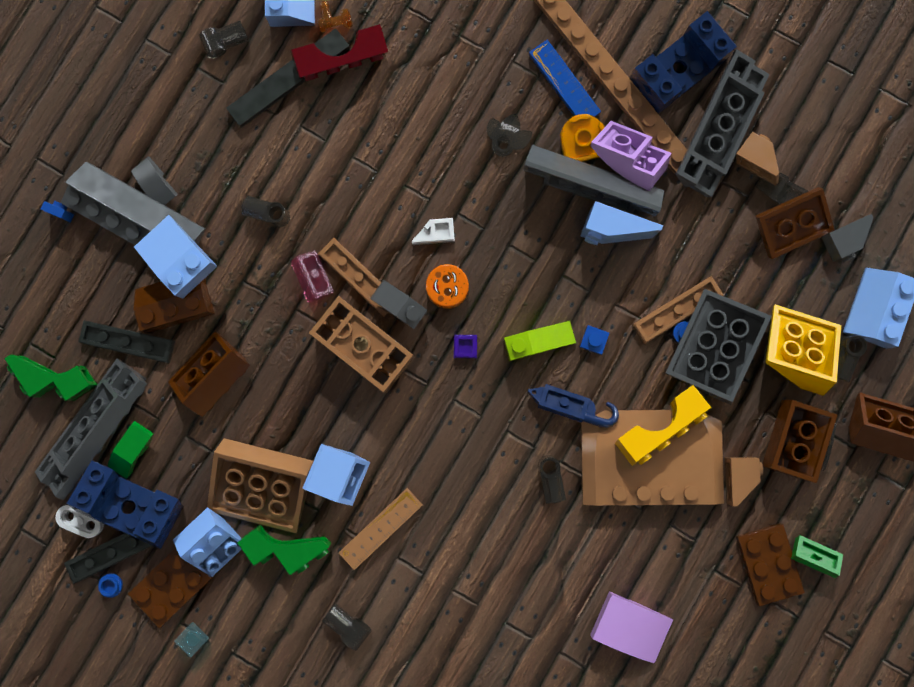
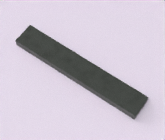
M336 28L315 43L321 52L330 56H341L350 49V46ZM291 60L226 107V109L242 128L304 83L305 79H299L294 61Z

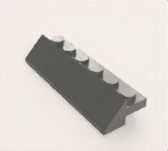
M737 49L733 52L676 172V176L685 188L690 187L706 197H712L721 176L727 174L763 98L764 92L762 89L770 75L755 66V60Z
M535 145L531 146L523 171L545 178L543 184L627 213L635 209L656 216L660 212L664 190L652 187L648 191L619 174Z
M85 162L65 182L68 184V187L61 200L63 205L134 245L138 244L168 215L177 222L197 245L206 228L89 162Z
M119 359L115 360L35 471L40 482L48 485L55 497L64 500L67 494L73 491L80 476L85 473L93 458L101 452L106 440L110 435L114 434L119 422L129 413L132 404L145 390L147 385L145 382L146 378Z

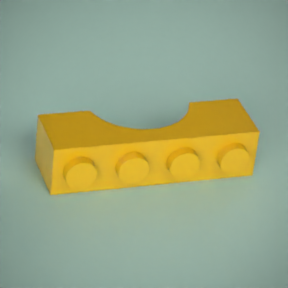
M694 385L675 397L670 403L672 420L667 428L660 431H649L637 425L618 438L615 445L632 466L636 463L643 465L652 458L651 452L656 449L659 452L671 444L669 439L676 435L680 438L690 430L687 427L693 422L697 425L708 417L706 412L711 406Z

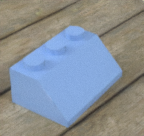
M265 0V17L270 27L315 25V0Z
M865 268L843 333L886 349L898 347L914 303V278L899 272Z

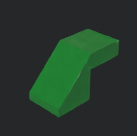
M134 421L112 451L107 466L127 479L132 474L137 459L149 449L154 433Z

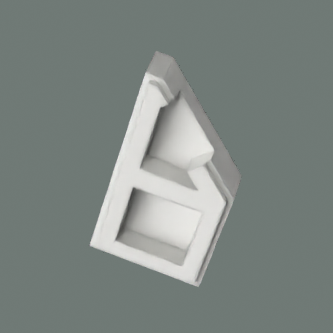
M453 218L430 219L419 234L414 237L412 245L455 242Z

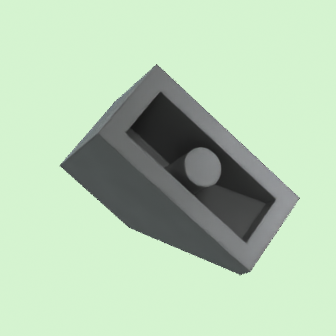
M872 214L821 237L833 262L842 259V262H846L857 257L855 252L864 247L873 221Z
M385 280L381 282L370 298L413 329H415L427 309Z

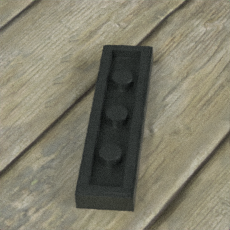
M84 320L78 343L170 363L175 341Z
M124 533L65 562L64 565L73 584L152 545Z

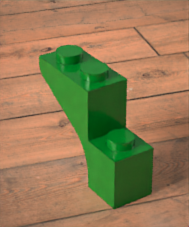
M9 355L4 358L8 363L7 369L14 377H17L21 383V391L29 397H41L54 387H57L56 392L60 398L65 401H76L97 386V383L85 366H75L69 371L56 373L25 356Z
M261 525L237 542L253 566L259 562L262 565L274 557L272 554L274 552L289 575L295 571L298 574L303 572L310 566L308 562L316 558L319 560L329 552L328 548L331 544L325 536L285 541L278 540L270 536Z

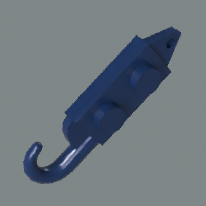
M548 384L545 387L528 389L527 392L538 404V408L579 422L608 428L616 424L619 419L617 407L610 402H607L606 406L612 410V417L604 419L595 416V404L590 398Z

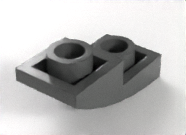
M149 156L131 170L145 194L161 204L166 205L178 195L162 177L164 173Z

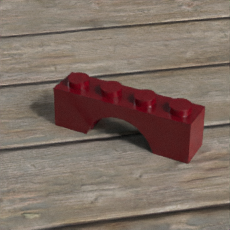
M379 24L358 30L352 49L341 56L327 55L321 52L314 43L292 49L290 52L299 79L304 78L306 82L319 78L318 73L324 71L327 72V75L340 72L339 67L348 65L349 69L361 66L362 60L369 58L371 62L384 59L383 54H386L388 49L381 25Z

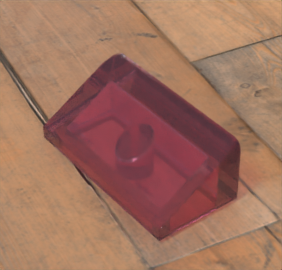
M316 250L296 256L291 261V265L309 303L334 292Z

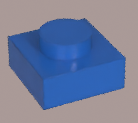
M46 201L43 202L41 210L71 223L74 214L66 211L67 206L57 201H54L53 204Z
M587 325L579 347L602 355L609 332Z

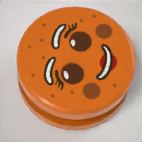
M450 264L440 265L434 268L428 275L426 280L427 295L436 306L444 309L455 308L467 297L469 290L468 279L459 267Z

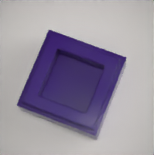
M454 335V358H477V335Z

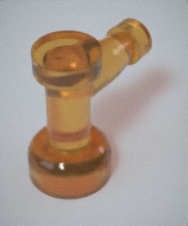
M328 1L320 2L323 18H319L318 23L321 32H326V29L342 24L346 28L353 27L348 8L341 10L339 16L332 17Z

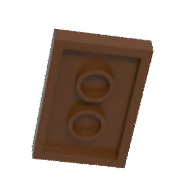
M820 187L755 216L767 256L771 259L835 231L824 190Z
M779 523L736 536L758 606L805 593L795 560L791 559L792 550L783 524Z
M175 548L128 595L158 628H161L213 577L180 558Z

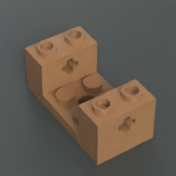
M340 296L336 298L309 332L310 335L384 393L388 392L415 358L412 353ZM363 337L368 341V347L364 351H358L355 348V342L358 338Z

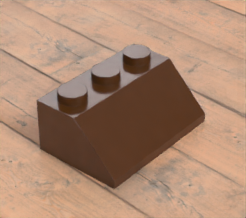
M205 279L184 298L175 296L162 281L135 289L133 309L139 331L152 333L215 314Z
M215 331L168 382L181 403L203 417L207 411L213 408L220 397L229 391L234 382L244 375L250 364L231 344Z
M859 392L849 424L851 443L914 462V408Z
M782 400L762 463L763 467L817 483L837 414L794 400Z

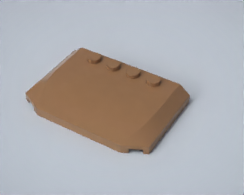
M612 410L601 411L595 416L609 419L613 413ZM618 410L619 419L617 423L608 428H601L581 422L583 505L724 504L722 421L708 415L706 419L697 425L695 422L687 426L690 429L680 438L676 435L669 439L671 442L669 446L660 452L658 449L650 453L651 459L643 465L636 463L634 466L628 462L615 445V442L637 425L649 431H660L667 428L672 420V410Z

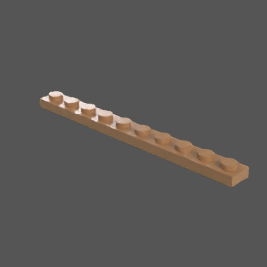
M534 0L641 133L653 137L651 145L672 153L668 167L675 174L687 151L677 136L566 0Z

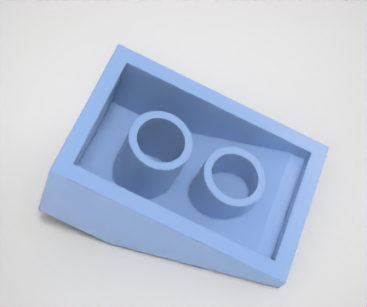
M595 201L588 213L581 237H584V241L593 245L650 239L662 230L663 225Z
M170 215L163 219L134 246L162 283L175 296L184 298L217 267Z

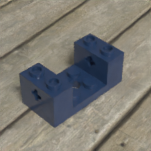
M706 11L692 22L684 35L657 57L652 54L635 67L630 80L659 114L724 63L737 46L710 13ZM677 63L682 64L685 72L681 74L676 73L673 65Z
M94 461L90 462L66 503L78 513L159 549L162 548L183 509L179 499L159 490L152 492L119 477L114 470ZM128 502H133L136 506L131 514L123 513V507Z

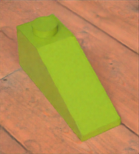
M570 321L526 331L503 339L509 362L576 343Z

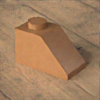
M752 132L736 153V164L776 186L779 182V169L773 143L767 136Z
M725 457L726 503L728 505L738 506L760 483V476L763 475V464L759 458Z

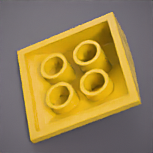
M774 305L766 364L799 388L824 396L837 382L841 325Z

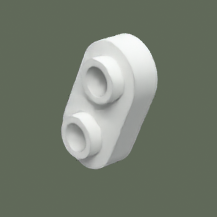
M69 505L60 507L56 513V522L60 527L85 538L99 535L104 527L103 523L76 512ZM69 512H72V513H73V515H74L73 520H70V519H69V517H68ZM90 521H93L95 523L94 529L90 528Z

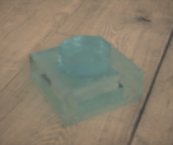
M192 622L174 642L191 658L207 642L209 637Z

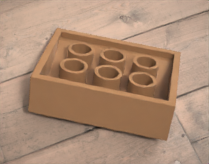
M223 438L214 451L207 507L218 514L297 533L308 493L307 490L303 489V486L314 461Z

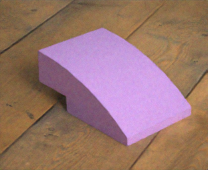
M610 121L591 142L593 150L608 166L625 179L648 191L651 190L668 168L672 154L652 146L651 141L653 137Z
M609 591L590 635L593 640L611 648L655 663L673 619Z

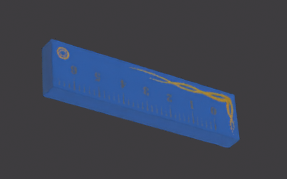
M548 39L529 52L530 58L573 116L589 114L597 117L601 113L595 102Z

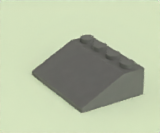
M704 288L666 374L689 386L694 385L697 390L731 405L772 316Z

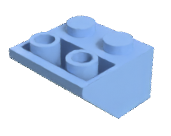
M321 444L303 489L337 503L353 506L370 462L351 452Z
M208 507L173 539L180 558L211 577L241 550L237 543L241 537L224 518Z

